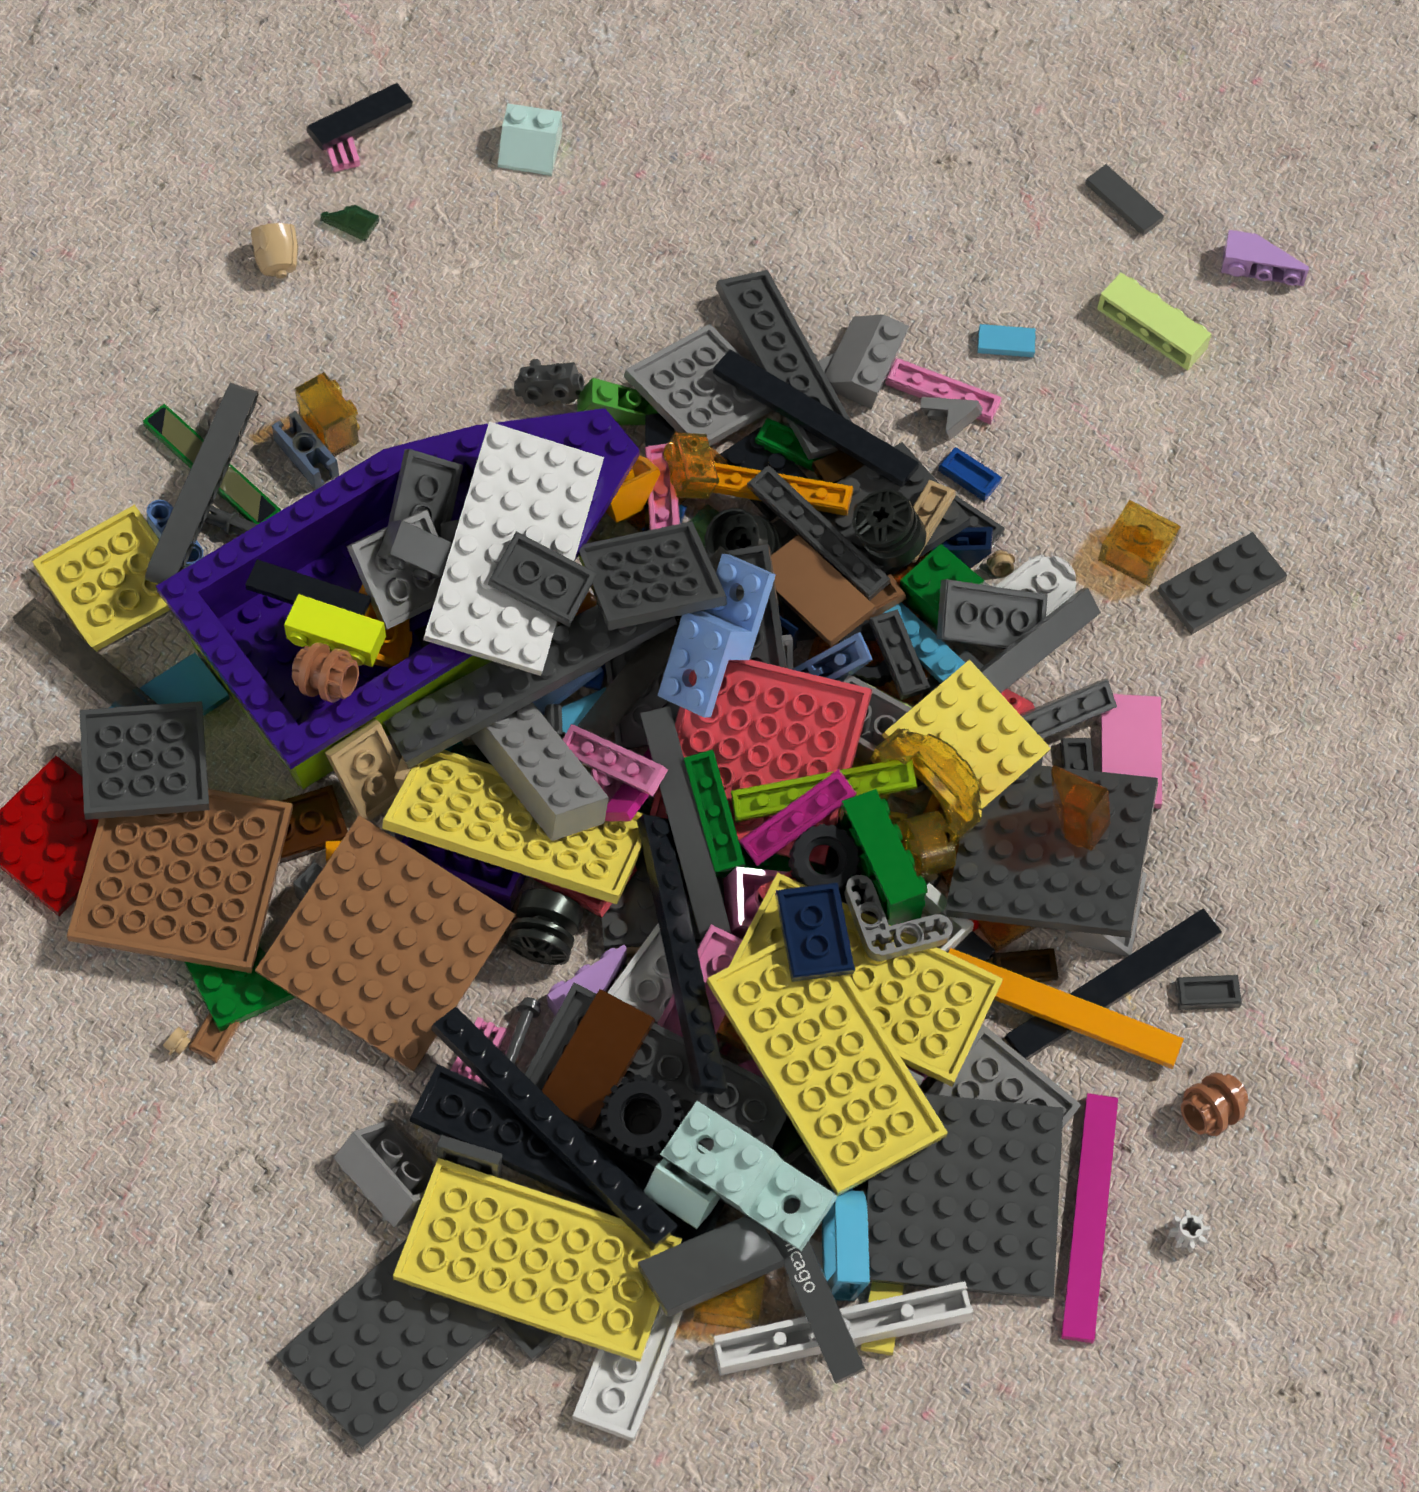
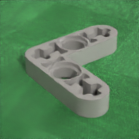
M854 875L847 881L844 891L845 899L864 950L872 960L885 961L942 946L950 939L953 930L952 922L941 914H934L889 926L871 879L864 875ZM856 885H858L860 889H865L863 894L864 903L861 905L860 903L862 899L860 897L859 892H853L854 887ZM866 911L876 914L878 921L874 924H867L861 919V914ZM934 925H937L939 929L944 928L942 935H939L937 931L931 932ZM910 931L916 935L917 942L906 944L902 941L900 934ZM892 935H893V936H894V942H891V943H890L891 938H892ZM875 940H879L880 944H886L883 951L877 946L873 947Z

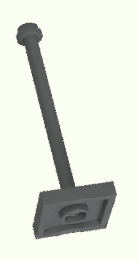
M531 997L523 998L518 1004L517 1009L521 1014L505 1053L514 1064L532 1018L539 1017L541 1012L540 1002ZM440 1136L437 1144L438 1158L502 1179L501 1153L447 1136Z

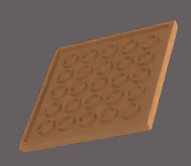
M208 789L210 810L99 819L69 925L68 941L252 973L293 811V804Z
M359 815L255 971L414 1073L437 1038V1035L431 1030L433 1023L458 1006L516 917V914Z

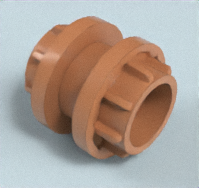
M317 642L310 647L305 646L301 649L293 662L292 679L294 684L299 687L302 694L315 697L319 694L322 700L335 703L340 698L346 699L349 697L358 682L359 667L357 661L352 659L348 651L340 648L330 651L328 645Z
M1213 1072L1204 1077L1201 1084H1193L1185 1090L1181 1104V1113L1187 1125L1194 1132L1200 1135L1206 1133L1210 1136H1218L1227 1129L1228 1125H1234L1244 1118L1248 1104V1095L1244 1086L1236 1077L1231 1074L1223 1075Z

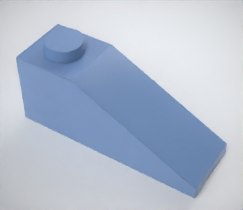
M858 632L792 670L843 682L848 674L853 675L873 659L861 632Z

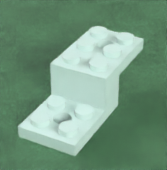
M698 1101L695 1102L661 1152L663 1158L714 1190L725 1202L800 1251L803 1250L837 1199L833 1192L784 1162L776 1151ZM705 1138L713 1139V1149L705 1154L699 1153V1142ZM790 1198H797L800 1200L799 1210L793 1214L786 1213L784 1211L785 1202Z

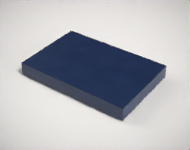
M838 883L776 890L775 897L792 982L854 974L855 967Z

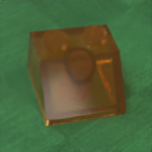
M1054 765L1051 768L1054 806L1064 837L1072 845L1084 847L1092 851L1110 825L1108 789Z

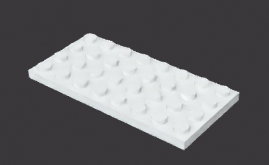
M489 422L423 640L541 676L557 620L489 586L488 582L516 531L573 561L575 560L604 457Z

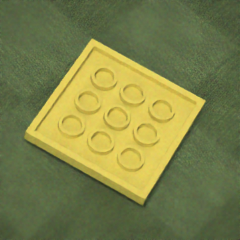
M135 505L32 561L34 568L92 653L97 652L171 610L157 592L156 585L158 584L145 580L148 564L159 539Z
M970 659L882 734V737L902 758L912 757L914 772L963 826L1051 750L1048 744Z

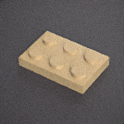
M374 718L325 752L357 817L360 815L368 821H371L388 809L399 792L394 777L400 762L381 723Z

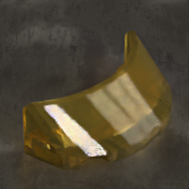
M897 729L874 749L870 757L874 763L898 760L906 765L912 759L915 777L932 791L944 810L949 826L946 831L950 834L949 845L952 848L956 847L981 821L983 809L981 808L978 780L969 763L950 744L929 733L926 736L909 732V729Z

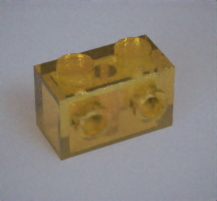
M675 432L668 444L665 445L663 455L668 463L670 482L674 486L676 497L708 499L718 485L719 479L707 435Z

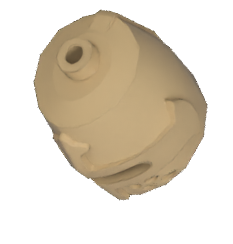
M270 223L257 226L251 230L254 258L263 275L276 276V278L281 279L296 270L298 241L293 224Z

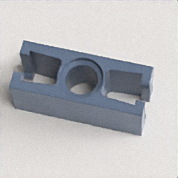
M294 411L289 414L291 427L288 430L292 434L295 432L297 434L292 438L289 437L282 430L284 424L278 421L272 425L274 441L316 490L324 485V481L321 478L320 470L318 468L314 469V466L317 463H321L329 471L330 477L334 479L339 475L337 459L300 415ZM303 449H310L309 451H306V452H302V451H301V450H303Z

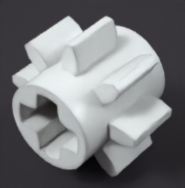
M1187 1210L1182 1219L1178 1216L1173 1218L1172 1223L1177 1228L1170 1229L1168 1235L1175 1237L1177 1241L1175 1248L1182 1246L1188 1248L1189 1253H1192L1196 1244L1201 1247L1205 1246L1207 1240L1202 1235L1208 1234L1210 1227L1203 1225L1202 1214L1197 1217L1191 1215L1190 1211Z

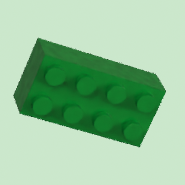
M874 789L842 801L839 829H844L854 839V844L859 850L858 858H860L857 869L860 875L871 879L887 922L892 926L921 918L923 907H925L924 898L928 890L924 878L921 875L917 876L913 868L915 867V861L909 849L905 850L902 845L903 837L899 826L891 822L889 817L890 808L886 799H881L877 790Z

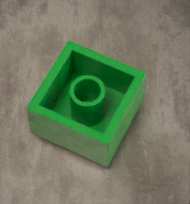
M942 544L937 546L900 580V587L907 598L903 602L936 630L941 580L948 579L984 584V580Z

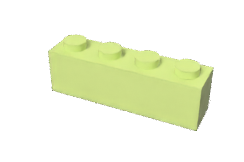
M1120 272L1100 295L1097 308L1100 312L1187 371L1207 350L1212 333L1207 331L1203 325L1195 323L1186 317L1181 310L1173 308L1164 302L1157 294L1146 290L1135 279L1127 277Z

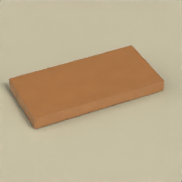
M799 535L771 555L773 573L776 574L774 580L777 596L829 646L835 645L876 613V606Z

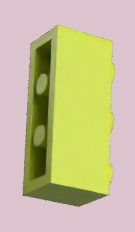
M298 594L284 623L286 638L293 644L300 647H310L314 643L319 642L328 645L330 651L337 648L346 650L351 654L352 659L357 661L358 666L366 665L373 667L386 638L384 622Z

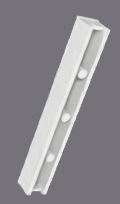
M965 1281L840 1308L855 1346L973 1320V1309L970 1305ZM806 1316L714 1336L713 1343L720 1376L822 1354Z

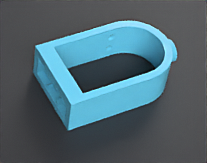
M853 1188L837 1196V1199L822 1220L823 1273L836 1301H856L870 1283L867 1201L863 1191H854Z

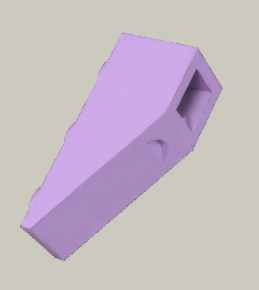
M1235 230L1228 231L1224 245L1221 273L1236 277L1257 278L1261 281L1281 282L1291 286H1304L1309 271L1307 265L1257 234Z
M622 945L617 949L611 948L600 957L599 961L591 966L590 964L584 965L567 982L560 981L556 983L547 994L548 1007L553 1014L557 1015L574 982L596 994L599 989L608 992L627 960V947Z

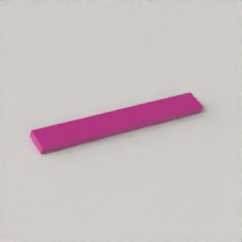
M1089 1093L1086 1095L1061 1339L1094 1343L1118 1108L1117 1097Z

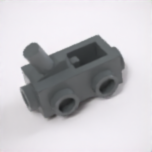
M533 359L530 361V366L521 367L518 379L514 382L516 396H522L525 404L534 403L537 407L545 406L550 401H561L563 404H570L579 399L580 392L584 389L583 375L578 372L574 362L541 365L540 360Z

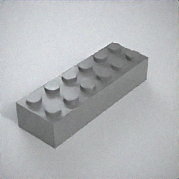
M533 702L470 736L551 841L604 824L609 797Z

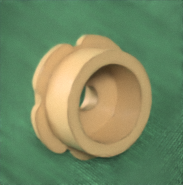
M1003 550L996 551L987 559L988 569L996 577H1005L1013 572L1015 557L1013 554H1008Z
M177 1027L163 1044L170 1051L168 1053L170 1056L174 1052L181 1055L192 1040L188 1038L189 1030L184 1031L181 1027Z

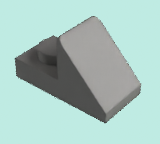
M922 397L920 405L921 410L929 419L944 420L947 417L946 434L950 439L979 417L983 409L980 403L975 400Z

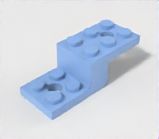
M730 554L721 555L716 575L726 594V605L682 615L657 695L702 717L712 716L728 661L750 659L776 576L774 573ZM739 585L744 589V596L740 601L736 597V589ZM692 670L697 675V681L694 686L689 682V674Z

